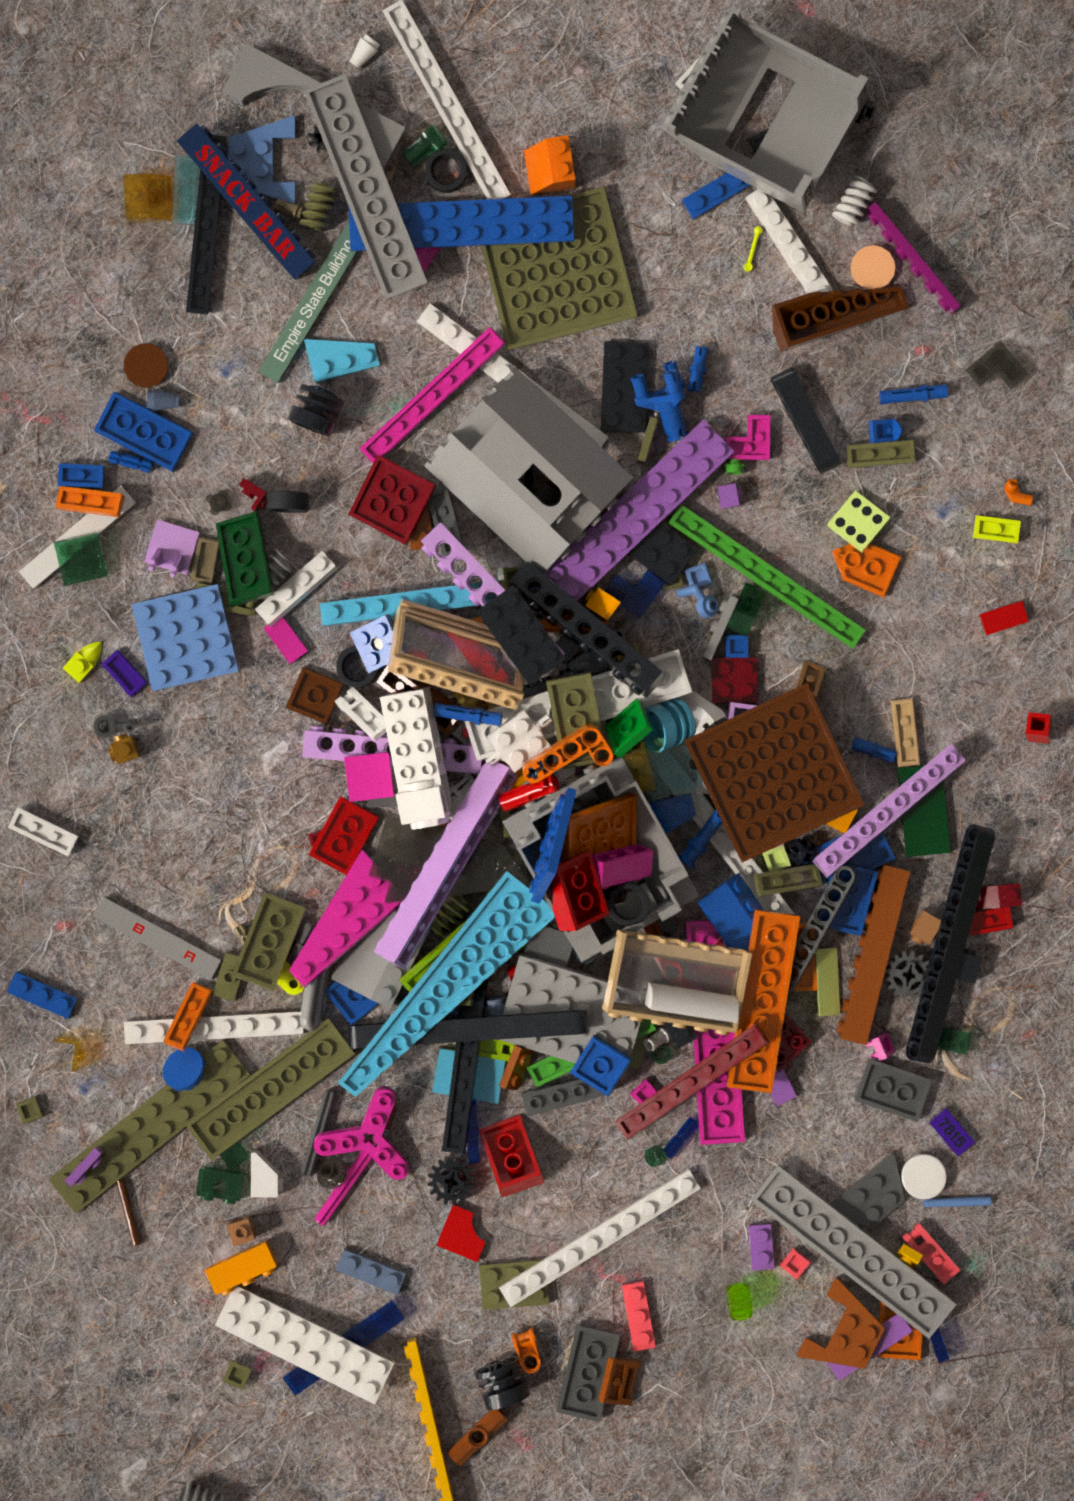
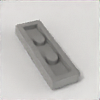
M730 595L728 600L723 599L719 607V611L722 612L719 620L714 619L709 630L713 632L710 640L705 639L700 651L704 653L702 658L711 661L738 602L737 598Z

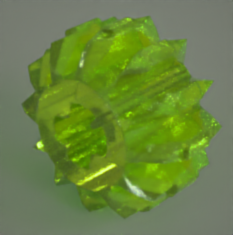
M740 1282L727 1285L726 1300L730 1318L733 1321H743L751 1318L753 1309L749 1286L746 1283Z

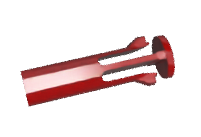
M551 774L537 783L525 784L500 794L499 802L503 811L507 812L548 794L558 792L560 784L557 777Z

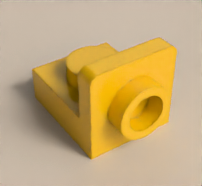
M905 1244L901 1246L896 1254L913 1269L918 1265L923 1256Z

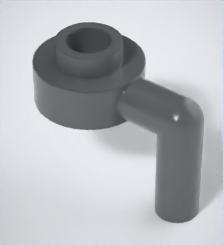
M100 715L94 719L92 728L96 735L107 738L113 735L115 731L132 732L134 725L129 722H115L110 716ZM101 722L107 723L105 730L100 729Z

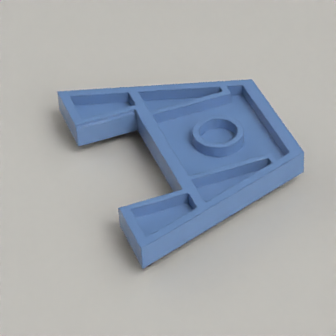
M295 115L228 137V160L232 161L234 159L242 170L239 173L244 179L247 177L251 179L256 185L254 189L256 193L276 200L280 198L281 200L296 204L295 182H273V139H296Z

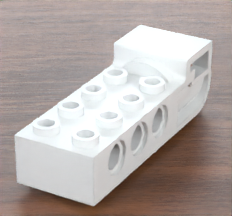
M430 687L387 694L380 697L398 787L396 800L401 824H410L411 829H420L449 822V815L452 813V799L436 718L433 716L434 707Z

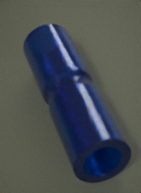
M689 1116L677 1131V1134L663 1148L662 1152L670 1159H673L685 1141L699 1127V1123Z

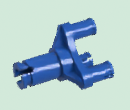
M676 360L663 364L665 369L663 377L666 386L651 393L648 391L644 374H638L630 378L636 395L634 397L636 406L660 413L665 434L668 435V442L681 440L680 435L684 438L689 434L686 431L687 426L681 409L683 399L686 397L684 391L686 386L684 379L680 377Z

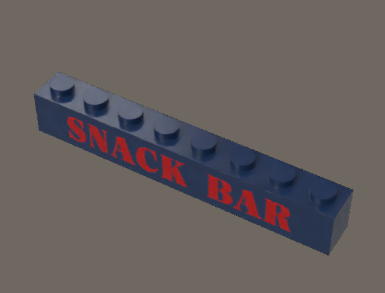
M196 123L176 140L177 143L290 276L296 280L315 263L313 260L315 255L307 246L303 248L298 243L301 238L293 229L287 230L283 225L286 221L277 211L274 214L270 210L269 206L271 203L263 194L259 197L254 191L256 185L249 177L246 179L242 177L239 173L242 169L234 159L229 161L225 157L227 151L219 142L214 144L209 138L212 134L203 124L200 127Z

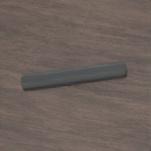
M325 1090L301 1172L305 1176L312 1177L319 1156L314 1149V1139L319 1133L326 1132L336 1098V1092L331 1090Z

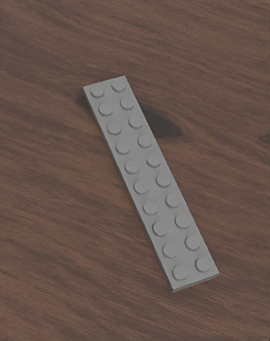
M346 74L304 90L386 301L427 285L424 272Z
M778 1164L751 1198V1201L928 1339H930L957 1305L956 1301L903 1262L893 1252Z

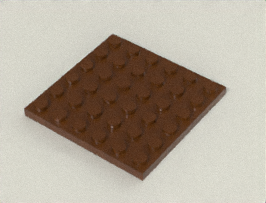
M807 683L684 740L741 863L865 806Z

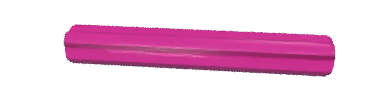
M365 1150L360 1152L316 1215L315 1221L318 1224L325 1226L372 1160V1157Z

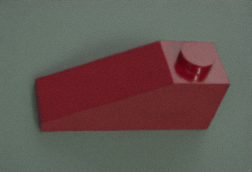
M1020 883L982 886L976 910L1022 906Z

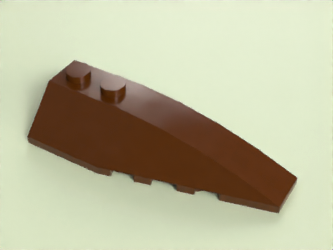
M902 287L811 292L772 305L773 333L781 353L906 310L909 306Z

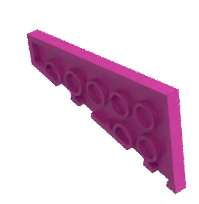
M361 850L289 970L304 989L396 910L405 899L363 850Z

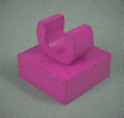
M888 1032L877 1035L866 1045V1047L874 1046L876 1052L870 1055V1057H878L879 1061L895 1053Z

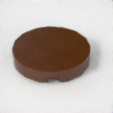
M141 343L132 347L127 352L124 359V372L127 378L138 387H155L165 379L168 373V360L165 353L159 347L150 343Z

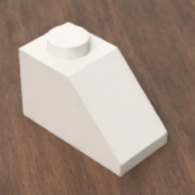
M252 1150L251 1197H278L280 1192H283L284 1179L280 1178V1172L258 1150Z

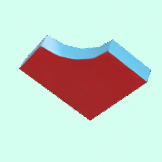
M452 1205L436 1246L478 1262L486 1241L479 1237L473 1228L472 1218L474 1212L459 1205Z

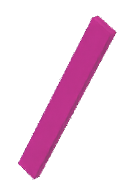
M489 327L359 449L372 463L377 455L384 457L506 343Z

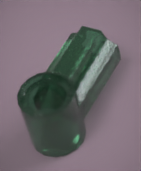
M432 124L420 134L417 141L402 152V155L415 169L435 151L443 149L449 141L435 124Z

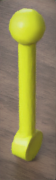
M760 226L754 228L755 236L748 261L744 265L746 272H750L753 268L752 260L759 235L763 232Z

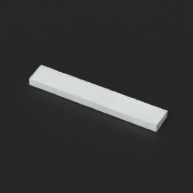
M120 486L113 492L121 493L125 496L121 517L136 502L123 486ZM87 514L21 569L19 573L35 589L119 517Z

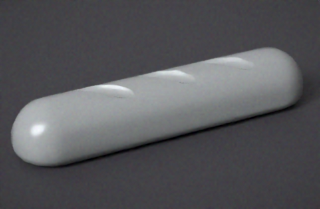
M327 970L304 989L300 1023L308 1031L315 1030L320 1022Z

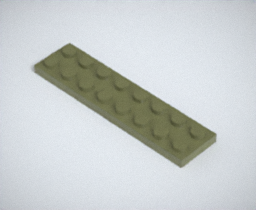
M327 1018L315 1030L310 1031L186 1123L185 1126L212 1161L352 1057L355 1052L350 1048V1045L331 1019Z

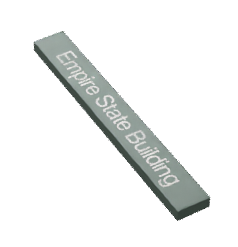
M349 221L258 371L276 383H279L357 253L350 251Z

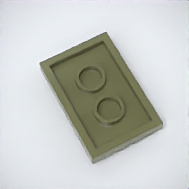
M543 1259L479 1264L482 1309L549 1305L548 1284L510 1307L499 1289V1286Z

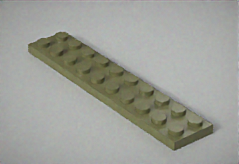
M224 1039L203 1055L206 1061L205 1075L199 1085L188 1091H176L170 1086L165 1085L48 1179L75 1214L185 1128L186 1123L251 1075ZM98 1145L104 1150L100 1155L103 1160L95 1168L90 1166L85 1173L88 1176L80 1185L75 1183L70 1187L65 1180Z

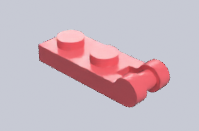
M918 1222L914 1226L915 1229L909 1234L903 1235L902 1238L912 1249L923 1255L921 1260L945 1284L960 1269ZM921 1235L925 1240L920 1245H917L915 1240Z

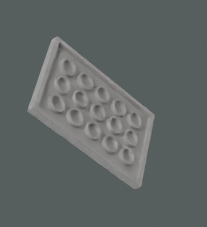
M520 954L503 1015L587 1010L589 1033L500 1040L576 1063L592 1036L596 1035L631 1057L641 1022L630 1020V1016L624 1015L621 1018L609 1017L608 1013L602 1009L608 980ZM617 983L614 1001L646 1006L644 1004L647 992ZM628 1066L623 1072L621 1078H625Z

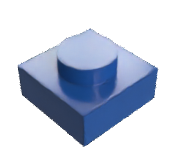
M726 635L725 658H748V635Z

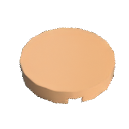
M875 245L866 246L853 257L850 266L851 276L863 289L883 288L889 284L894 276V259L890 252L883 247Z

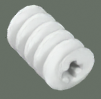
M854 175V178L857 181L852 180L850 182L851 188L845 190L847 196L841 197L843 204H837L836 206L839 212L835 211L832 213L834 218L848 226H851L852 223H860L855 218L856 215L864 216L860 208L868 209V205L864 201L873 200L869 195L870 192L877 193V190L870 182Z

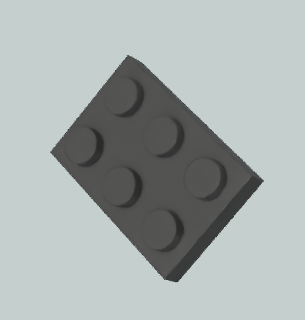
M868 1058L854 1101L918 1122L932 1079Z

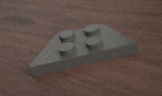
M891 1152L830 1204L855 1223L869 1229L876 1226L905 1201L894 1154Z

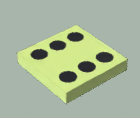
M855 490L827 526L863 553L888 523L890 517Z

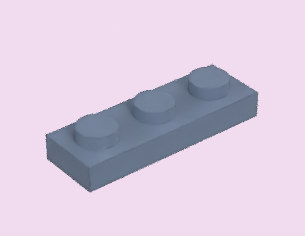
M345 1248L336 1267L338 1272L398 1295L406 1275L403 1271Z

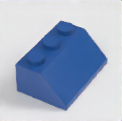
M737 873L723 881L697 902L727 947L747 950L749 948L755 909H764L740 873Z

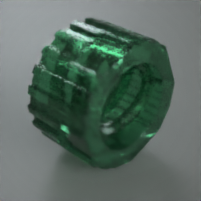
M661 1044L653 1052L651 1051V1058L657 1064H665L671 1058V1051L667 1046ZM659 1049H663L666 1052L664 1059L656 1057V1052Z
M655 1145L645 1151V1160L651 1167L660 1166L666 1161V1152L662 1147Z

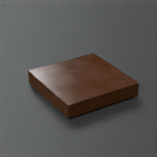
M302 667L286 708L327 725L336 705L335 700L339 698L344 684Z

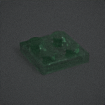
M97 532L53 542L64 586L108 576Z

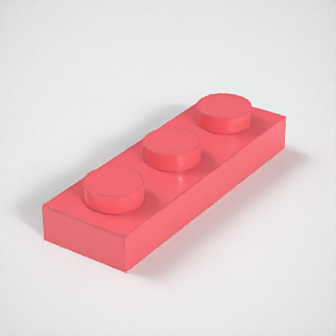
M644 1281L621 1284L634 1351L656 1348Z

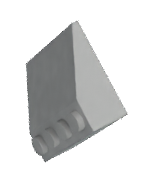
M395 910L341 957L331 977L332 980L391 1009L403 985L399 979L411 969L430 930L428 928L404 970L383 959L374 951L378 941L388 929L390 921L397 914Z

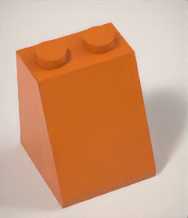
M569 135L546 138L524 150L530 195L575 189V175Z

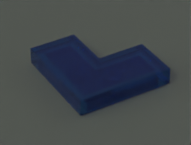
M649 569L635 587L616 574L605 589V592L620 601L622 607L640 619L666 582Z

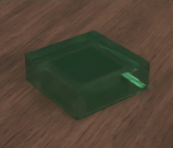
M239 1141L220 1154L231 1171L250 1157Z

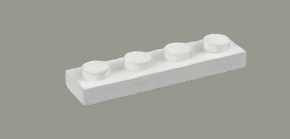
M321 551L255 610L272 627L338 568Z

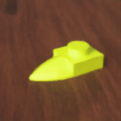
M94 642L83 647L73 655L63 669L77 682L81 683L99 661L102 643Z

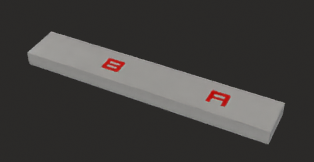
M106 897L102 898L93 915L96 919L209 980L212 979L222 961Z

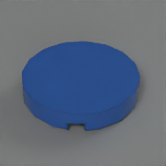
M186 1047L184 1052L176 1050L165 1061L163 1078L166 1084L176 1091L192 1090L204 1078L206 1061L193 1048Z

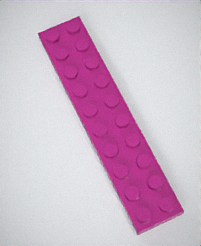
M710 920L685 921L686 940L714 945L720 936ZM688 963L689 983L692 989L704 991L690 976L700 964ZM692 1026L697 1036V1039L693 1040L695 1065L734 1039L735 1033L729 1032V1035H721L715 1033L716 1030L713 1029L702 1032L694 1030V1026ZM729 1071L697 1092L700 1145L745 1142L742 1089L727 1087Z

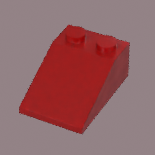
M590 850L558 864L556 875L553 878V912L559 931H577L610 914Z
M520 1115L478 1129L502 1198L544 1183Z

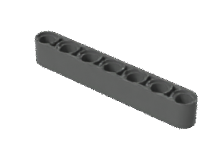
M844 865L836 870L796 942L792 967L797 970L798 975L796 978H790L787 1000L793 996L857 881L858 871L852 865ZM844 869L851 872L852 878L850 881L842 879L841 873ZM833 889H837L840 892L841 898L839 901L831 898V891ZM824 908L829 911L830 918L828 920L821 918V909ZM811 928L818 930L819 938L817 940L810 937L809 931ZM800 947L807 949V959L799 956L798 951Z

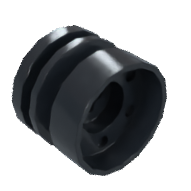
M301 384L299 390L308 394V396L297 394L296 398L304 403V406H292L287 420L315 433L331 437L336 423L329 419L328 416L329 414L340 415L341 412L332 406L343 407L345 401L321 387Z
M518 1357L492 1361L474 1372L476 1379H482L478 1382L479 1388L490 1387L489 1390L482 1394L486 1410L504 1408L530 1396L526 1379L515 1380L516 1377L523 1373L522 1368L517 1367L520 1364Z

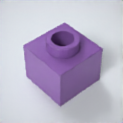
M736 483L717 487L721 510L739 507V501H743L741 488H736Z

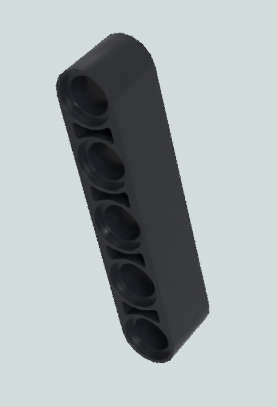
M790 367L770 377L779 398L819 473L823 474L840 465V459L792 368Z

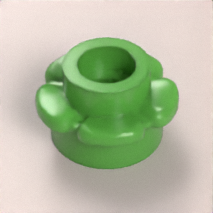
M730 459L724 465L726 474H744L746 464H742L741 459Z

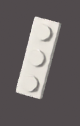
M17 807L8 828L66 856H70L79 837Z

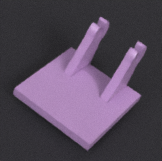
M157 520L144 560L145 563L150 564L148 570L153 571L158 566L172 570L170 577L175 578L177 573L187 575L200 532Z

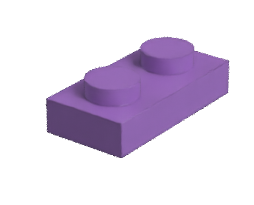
M97 1145L68 1176L65 1182L70 1187L75 1183L80 1185L88 1176L85 1173L90 1166L95 1168L103 1160L100 1155L104 1150Z
M771 1223L749 1225L752 1271L774 1269Z

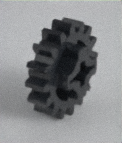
M447 1156V1162L445 1163L439 1159L440 1166L432 1165V1169L435 1172L428 1173V1177L432 1178V1181H429L427 1185L433 1186L430 1194L437 1193L436 1201L443 1198L444 1205H447L449 1200L452 1201L453 1205H456L458 1199L462 1203L465 1202L464 1195L470 1197L471 1192L469 1189H475V1185L471 1181L475 1180L476 1176L469 1174L473 1171V1168H466V1160L462 1164L459 1163V1157H456L455 1161H451L450 1156ZM451 1166L448 1172L439 1173L443 1168ZM459 1169L464 1172L467 1180L460 1177ZM454 1171L455 1181L458 1183H453L451 1189L448 1190L449 1182L445 1179H449ZM437 1182L441 1183L445 1188L444 1193L438 1188ZM458 1188L464 1189L459 1194L452 1195L453 1191Z

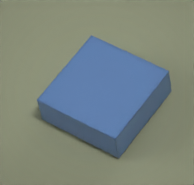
M706 563L684 570L689 586L698 585L702 588L713 584Z

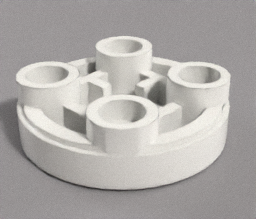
M916 1154L903 1166L901 1172L902 1184L907 1192L915 1198H933L943 1190L946 1184V1170L943 1164L932 1155Z

